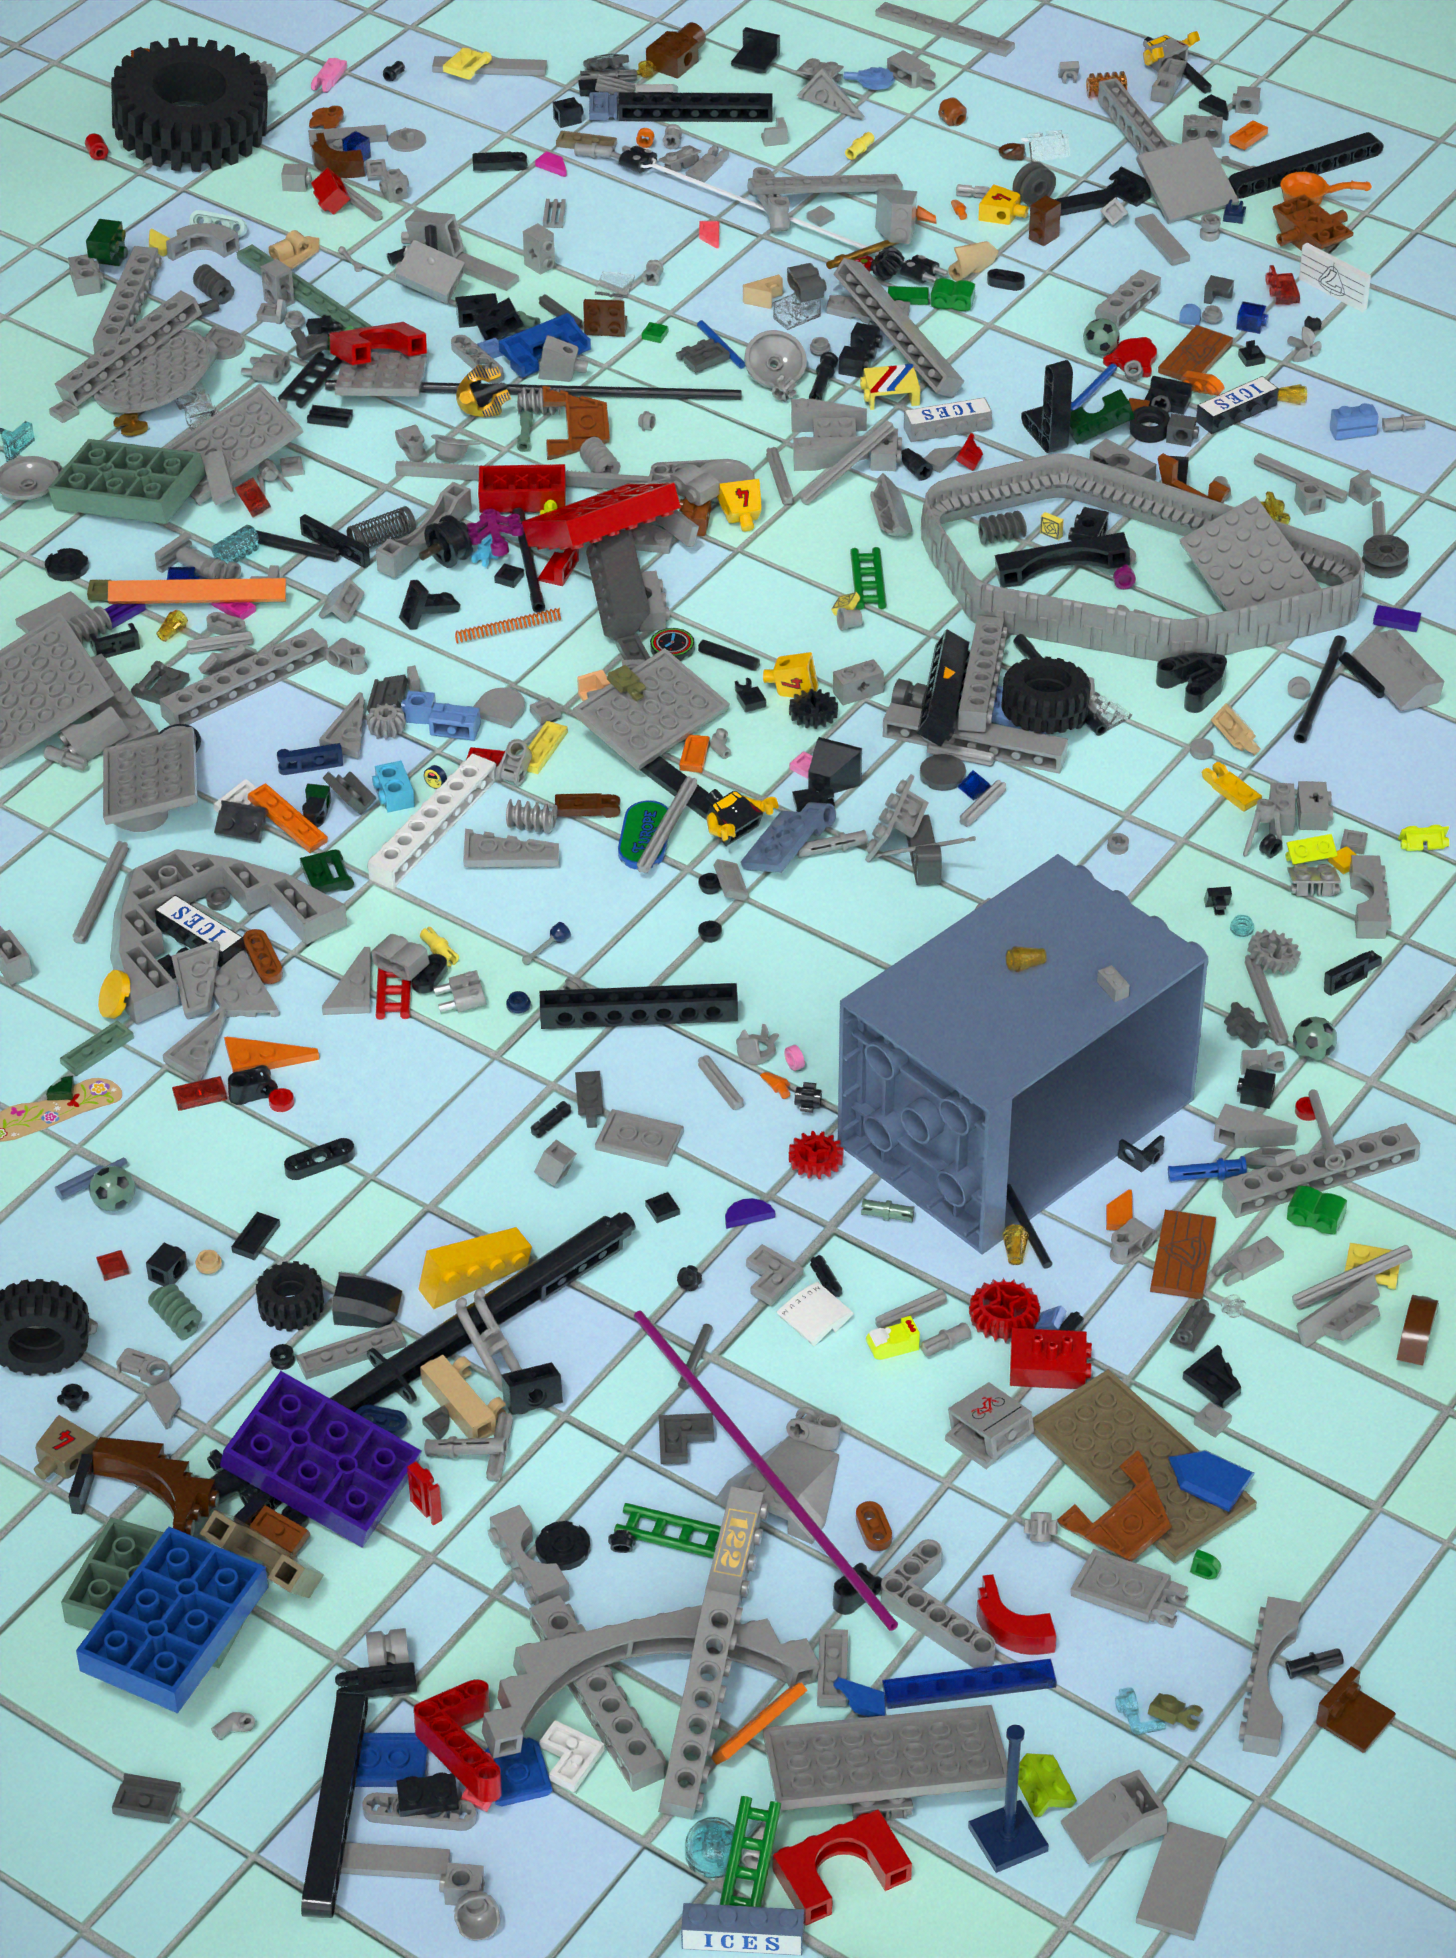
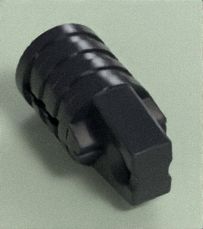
M909 448L901 451L903 465L919 480H926L931 476L933 466L920 454L915 453Z

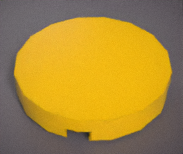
M112 970L104 979L98 1001L99 1011L103 1017L115 1019L124 1011L126 1003H123L125 996L129 997L130 979L127 973L120 970Z

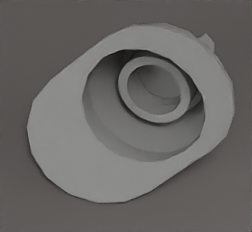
M437 434L431 435L435 439L436 458L454 463L464 458L469 445L481 444L479 441L455 439Z

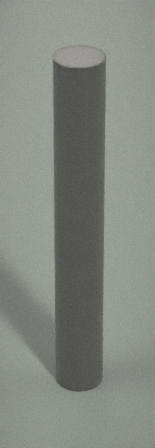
M703 1324L686 1363L693 1374L713 1330L710 1324ZM681 1376L678 1386L681 1389H687L689 1385Z

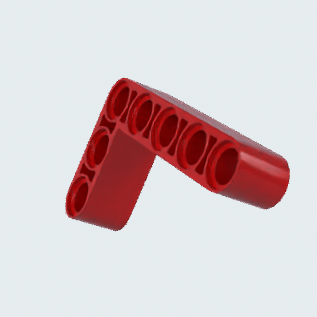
M480 1679L470 1680L416 1704L413 1713L415 1735L478 1800L482 1802L498 1800L502 1795L500 1767L461 1728L483 1718L484 1713L490 1712L489 1685L487 1682Z

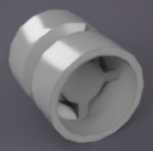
M406 1628L392 1629L386 1635L382 1631L366 1632L369 1667L387 1665V1663L399 1664L409 1662Z

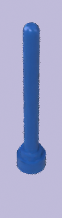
M1110 364L1071 402V411L1079 408L1117 370L1116 364Z

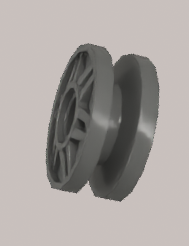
M1033 161L1023 166L1016 174L1012 190L1019 193L1021 200L1030 207L1031 204L1045 195L1048 197L1052 195L1056 186V177L1042 163Z
M1372 536L1363 545L1362 562L1365 565V571L1379 578H1393L1403 574L1408 568L1409 546L1403 539L1397 536Z

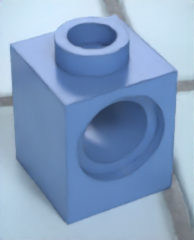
M408 691L406 700H402L401 704L406 723L429 724V717L434 703H436L435 693Z

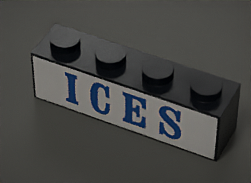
M1261 376L1198 404L1196 423L1210 434H1214L1276 406L1279 388Z
M174 895L155 909L156 926L161 932L167 933L178 943L193 949L217 940L220 944L217 966L220 968L240 951H245L242 936L177 895Z

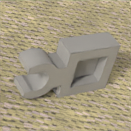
M1267 1049L1242 1050L1240 1062L1241 1075H1245L1246 1068L1266 1072L1267 1069L1283 1071L1284 1052L1276 1051L1268 1054Z

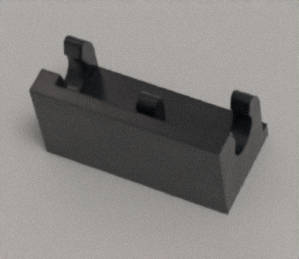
M1122 166L1110 175L1109 180H1114V182L1107 186V188H1110L1115 196L1138 207L1151 198V189L1144 177Z
M128 624L130 630L101 638H96L94 633L89 634L92 640L90 641V647L94 655L102 654L105 658L139 650V636L134 624Z

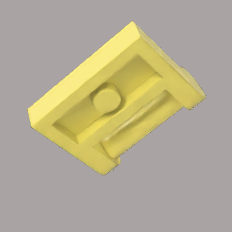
M463 47L443 65V72L469 80L478 69L492 60V56L487 51L480 53Z
M1350 1243L1345 1271L1392 1250ZM1400 1264L1375 1275L1377 1284L1386 1285L1388 1289L1396 1290Z

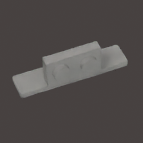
M1368 1274L1298 1322L1296 1326L1302 1346L1308 1347L1324 1335L1344 1341L1380 1315L1379 1308L1376 1305L1370 1304L1380 1297L1375 1275Z

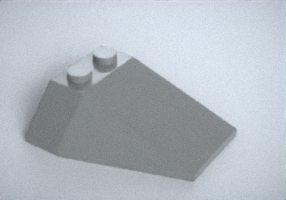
M788 1436L761 1457L822 1530L826 1523L839 1454L830 1450L820 1449L817 1446L802 1441H796ZM753 1463L729 1479L715 1499V1503L726 1507L731 1486L763 1492L766 1503H769L768 1512L788 1520L789 1535L809 1544H813L815 1541Z

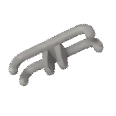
M479 1288L474 1293V1302L488 1329L481 1335L479 1334L466 1308L467 1300L461 1297L456 1301V1312L494 1384L502 1392L501 1373L492 1356L501 1352L511 1372L521 1370L522 1368L485 1302V1290Z

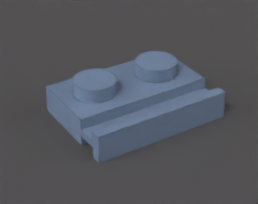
M590 92L589 120H609V117H614V120H617V92H614V95H609V92Z

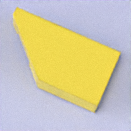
M150 229L149 247L158 248V254L164 257L167 255L166 241L170 238L154 229Z

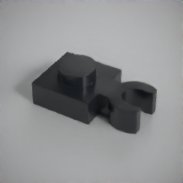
M746 678V685H740L738 681H735L737 700L745 712L766 707V698L758 686L752 688L750 678Z

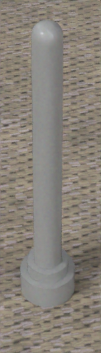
M1312 1089L1308 1095L1326 1149L1323 1160L1327 1169L1337 1171L1344 1167L1345 1157L1343 1152L1335 1146L1317 1090Z

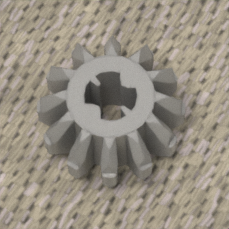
M387 703L383 706L377 704V707L370 708V713L367 714V725L371 735H375L377 739L384 737L386 740L388 737L395 738L396 735L402 734L406 725V718L402 708H397L396 704L391 706Z

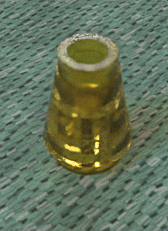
M1297 384L1281 387L1278 390L1277 401L1298 405L1306 403L1307 386Z
M179 610L169 612L156 632L158 638L166 642L185 629L188 623L187 617Z
M1013 946L1012 949L1006 952L1007 967L1015 972L1046 962V952L1043 948Z
M1010 1225L1006 1227L1003 1233L1008 1263L1011 1265L1023 1263L1029 1235L1025 1227L1021 1225Z

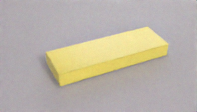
M546 721L528 746L532 752V759L527 768L528 772L540 773L568 733V726Z

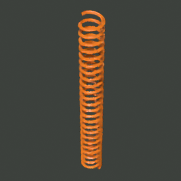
M554 608V610L550 609V611L546 610L545 612L542 611L541 613L537 612V614L533 613V615L529 614L528 616L525 615L524 617L520 616V618L516 617L515 619L512 618L511 620L507 619V621L503 620V622L499 621L498 623L495 622L494 624L491 622L490 625L487 623L486 626L482 624V626L478 625L477 628L474 626L473 629L469 627V629H461L460 632L457 630L455 632L456 643H459L457 633L460 636V641L463 642L462 632L464 635V639L467 642L466 631L468 633L469 640L471 641L472 638L470 635V630L472 631L473 639H476L474 630H476L477 637L480 638L479 628L481 630V635L484 638L483 627L485 629L486 636L488 637L489 634L487 631V626L489 627L491 636L493 635L492 626L494 628V633L497 635L496 624L498 626V631L501 634L500 623L502 625L503 632L505 633L506 630L504 622L506 623L508 632L510 631L509 622L511 624L512 631H514L513 620L515 622V627L518 630L519 628L517 624V619L519 621L520 628L522 629L523 626L521 618L523 619L525 628H527L526 618L528 620L529 627H531L530 617L532 618L533 626H535L536 624L534 620V615L536 617L537 624L539 625L540 622L538 619V614L540 615L542 624H544L543 614L545 616L546 623H548L547 613L549 615L550 622H552L551 611L553 613L554 621H556L557 618L555 615V610L558 614V619L561 620L560 608Z

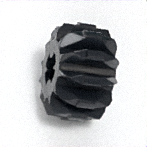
M892 245L885 247L875 256V259L871 262L870 269L879 279L883 281L889 280L900 271L905 257Z

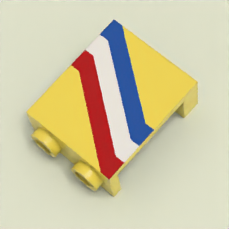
M913 364L864 368L863 377H860L861 390H864V401L868 402L870 410H874L875 396L908 393L911 406L920 405V386Z

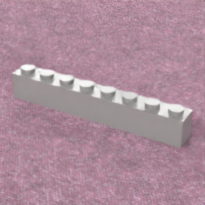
M890 703L883 718L882 737L927 746L929 740L917 734L922 709ZM955 716L957 721L953 727L955 732L949 741H944V743L992 752L996 761L1058 774L1061 773L1068 750V739L1034 733L993 723L987 724L985 732L958 730L959 716Z

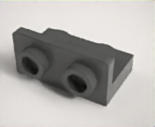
M328 771L323 777V780L350 807L361 815L376 800V796L352 772H348L343 778L339 774L335 777Z

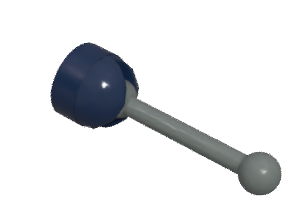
M562 922L556 923L550 930V938L530 955L523 956V964L529 965L532 958L553 941L556 943L565 942L571 937L569 928Z

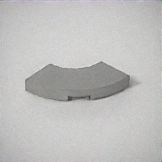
M241 643L229 652H212L198 669L202 674L213 675L258 652L256 649Z

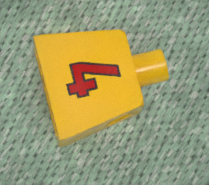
M993 184L979 203L978 220L1009 225L1016 216L1026 218L1029 208L1028 206L1020 205L1021 195L1019 193Z
M759 479L720 483V494L717 495V499L729 523L740 522L741 529L744 532L754 529L753 520H757L761 513Z
M812 652L778 657L774 669H764V683H775L778 695L794 698V694L801 695L802 690L806 693L810 689L817 692L819 685Z

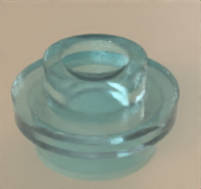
M1238 915L1231 921L1230 930L1236 936L1246 937L1254 932V923L1249 916Z

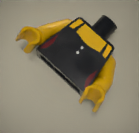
M714 789L706 797L712 804L706 819L708 831L711 835L718 836L723 844L728 846L757 828L761 822L763 812L766 811L767 815L773 814V808H779L777 798L767 797L764 800H755L741 795L737 791H732L723 797L717 789Z

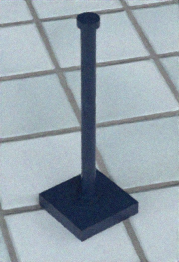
M1016 1724L1009 1726L1006 1731L1009 1747L1005 1805L1002 1808L968 1821V1829L995 1873L1046 1853L1049 1847L1022 1801H1017L1021 1741H1023L1025 1736V1730L1022 1726Z

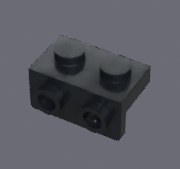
M440 1772L433 1776L419 1778L410 1776L403 1780H396L400 1817L459 1810L456 1779L453 1773Z

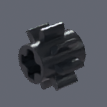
M803 1082V1087H796L794 1105L801 1106V1112L813 1113L814 1108H820L822 1089H816L817 1083Z

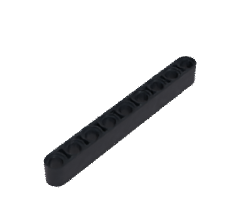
M1366 132L1234 173L1228 180L1238 198H1246L1281 187L1282 179L1291 173L1309 172L1319 175L1376 157L1383 151L1384 144L1372 133Z
M338 1692L336 1696L302 1894V1917L333 1918L367 1718V1693Z

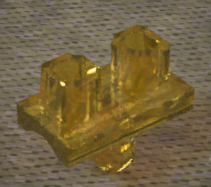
M1267 491L1266 499L1261 504L1273 520L1288 525L1291 518L1289 514L1283 513L1285 507L1283 500H1277L1273 492Z

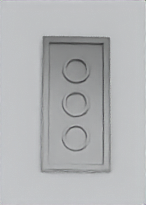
M1169 1822L1167 1834L1164 1835L1136 1916V1923L1194 1941L1226 1844V1838Z

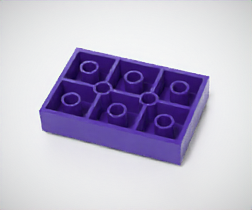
M280 1371L223 1450L220 1467L363 1548L408 1482L407 1466L415 1461L419 1463L422 1450Z

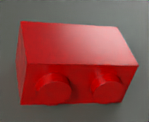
M328 167L311 182L314 188L313 194L319 199V206L324 211L329 210L333 215L351 199L341 178Z

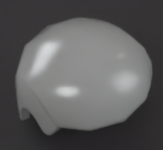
M482 1891L468 1892L458 1899L454 1908V1920L458 1926L459 1933L473 1941L485 1940L495 1934L500 1924L499 1907L491 1895Z

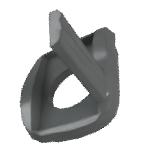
M300 327L290 332L297 344V356L302 360L329 348V337L325 333L305 337Z

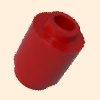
M96 133L89 134L86 137L85 147L91 158L95 160L104 159L108 154V147L103 137Z

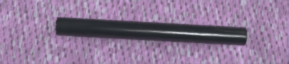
M1007 1184L1006 1199L1042 1267L1047 1269L1053 1263L1011 1184Z

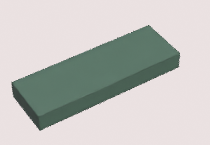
M117 1020L60 1057V1064L72 1074L78 1076L134 1039L133 1032Z

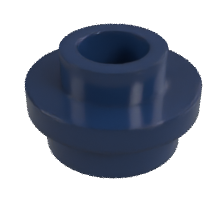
M522 991L512 992L506 1001L507 1009L516 1014L528 1011L531 1006L530 998Z

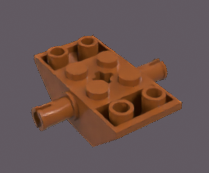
M1305 194L1282 202L1272 208L1281 231L1276 236L1277 243L1280 246L1292 243L1302 251V246L1309 243L1323 250L1352 237L1354 234L1342 224L1348 220L1346 211L1340 210L1329 214Z

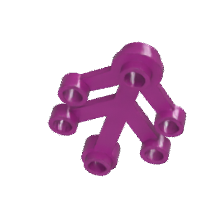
M494 509L484 510L479 516L480 520L477 523L466 524L472 545L480 544L485 537L491 534L493 540L490 546L493 556H504L509 553L508 542L501 537L500 532L511 534L512 536L524 534L519 514H511L505 517L501 516L500 512Z

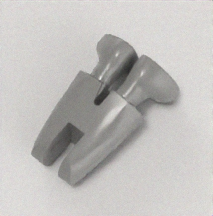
M187 547L177 551L176 557L178 562L196 571L203 577L208 579H239L241 566L236 562L226 564L221 559L213 558L197 549Z

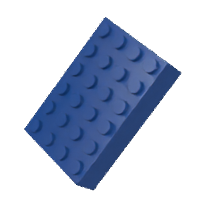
M168 1526L76 1649L80 1672L175 1713H179L268 1589L266 1566Z

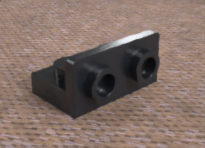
M1152 376L1150 389L1144 400L1150 401L1151 406L1152 400L1156 396H1166L1171 402L1170 412L1184 415L1191 402L1192 384ZM1166 401L1156 404L1159 408H1166L1167 406L1164 404Z

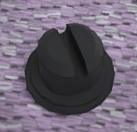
M1307 316L1304 321V326L1313 332L1320 330L1322 325L1321 319L1318 317L1312 318Z

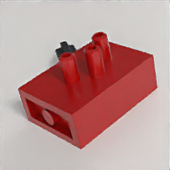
M1079 1312L1070 1313L1061 1324L1059 1330L1012 1328L1010 1386L1078 1389L1085 1384L1086 1379H1091V1363H1086V1358L1091 1359L1092 1343L1087 1342L1086 1331H1077L1084 1322V1318Z

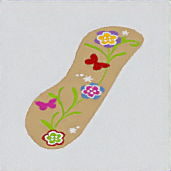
M91 1078L74 1085L73 1100H44L10 1106L0 1112V1142L16 1140L81 1113L114 1104L121 1100L122 1090L111 1080Z

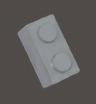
M1112 965L1098 970L1097 983L1114 1002L1129 997L1130 985Z

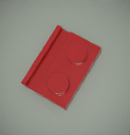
M415 1461L407 1466L410 1501L426 1518L431 1517V1524L434 1526L442 1521L440 1486L437 1483L433 1485L434 1478L427 1468L423 1469Z

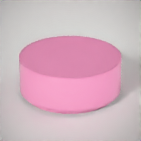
M792 1045L785 1048L784 1055L788 1066L794 1071L804 1068L805 1061L799 1047Z

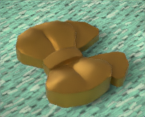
M124 413L113 421L114 427L127 425L121 429V434L126 436L140 435L148 430V423L146 421H139L137 413Z

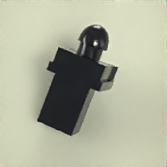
M323 315L322 318H311L306 323L309 335L325 333L329 337V333L337 332L342 328L340 322L334 321L333 323L331 315Z

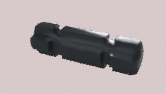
M561 1101L555 1106L556 1108H553L540 1118V1122L537 1121L530 1127L531 1134L536 1138H541L547 1133L546 1131H549L562 1121V1117L565 1118L571 1113L570 1104Z
M821 1255L812 1257L810 1259V1266L816 1272V1276L822 1286L835 1297H840L842 1295V1287L836 1281L837 1279L826 1264L827 1262Z

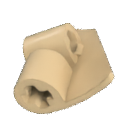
M292 230L285 239L269 246V254L273 259H278L293 269L319 252V238L304 237L297 230Z
M988 241L954 247L958 260L949 266V275L953 280L960 281L971 273H979L994 263L999 251Z

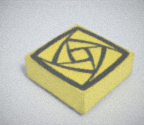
M1044 512L1041 515L1040 533L1059 541L1063 537L1064 519Z
M857 592L839 596L831 609L833 614L837 615L839 608L854 610L860 600V596Z

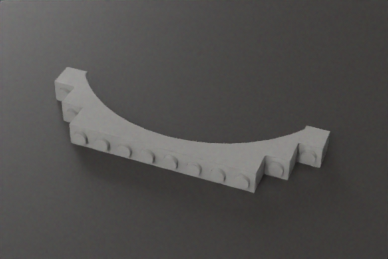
M702 1605L685 1607L673 1612L659 1613L651 1617L633 1619L629 1622L606 1625L594 1630L580 1631L576 1634L553 1637L549 1640L527 1643L516 1647L513 1667L517 1676L507 1677L500 1680L497 1699L502 1709H494L484 1713L481 1732L492 1758L521 1752L524 1732L537 1712L551 1697L584 1674L604 1665L632 1657L667 1653L692 1654ZM768 1618L749 1621L745 1624H741V1622L739 1625L734 1624L732 1633H737L734 1651L728 1650L727 1659L767 1672L786 1682L789 1687L801 1682L803 1685L816 1682L820 1664L807 1638L796 1641L790 1640L780 1644ZM718 1621L712 1623L717 1628L725 1627L723 1623ZM707 1648V1651L711 1654L720 1653L716 1648Z

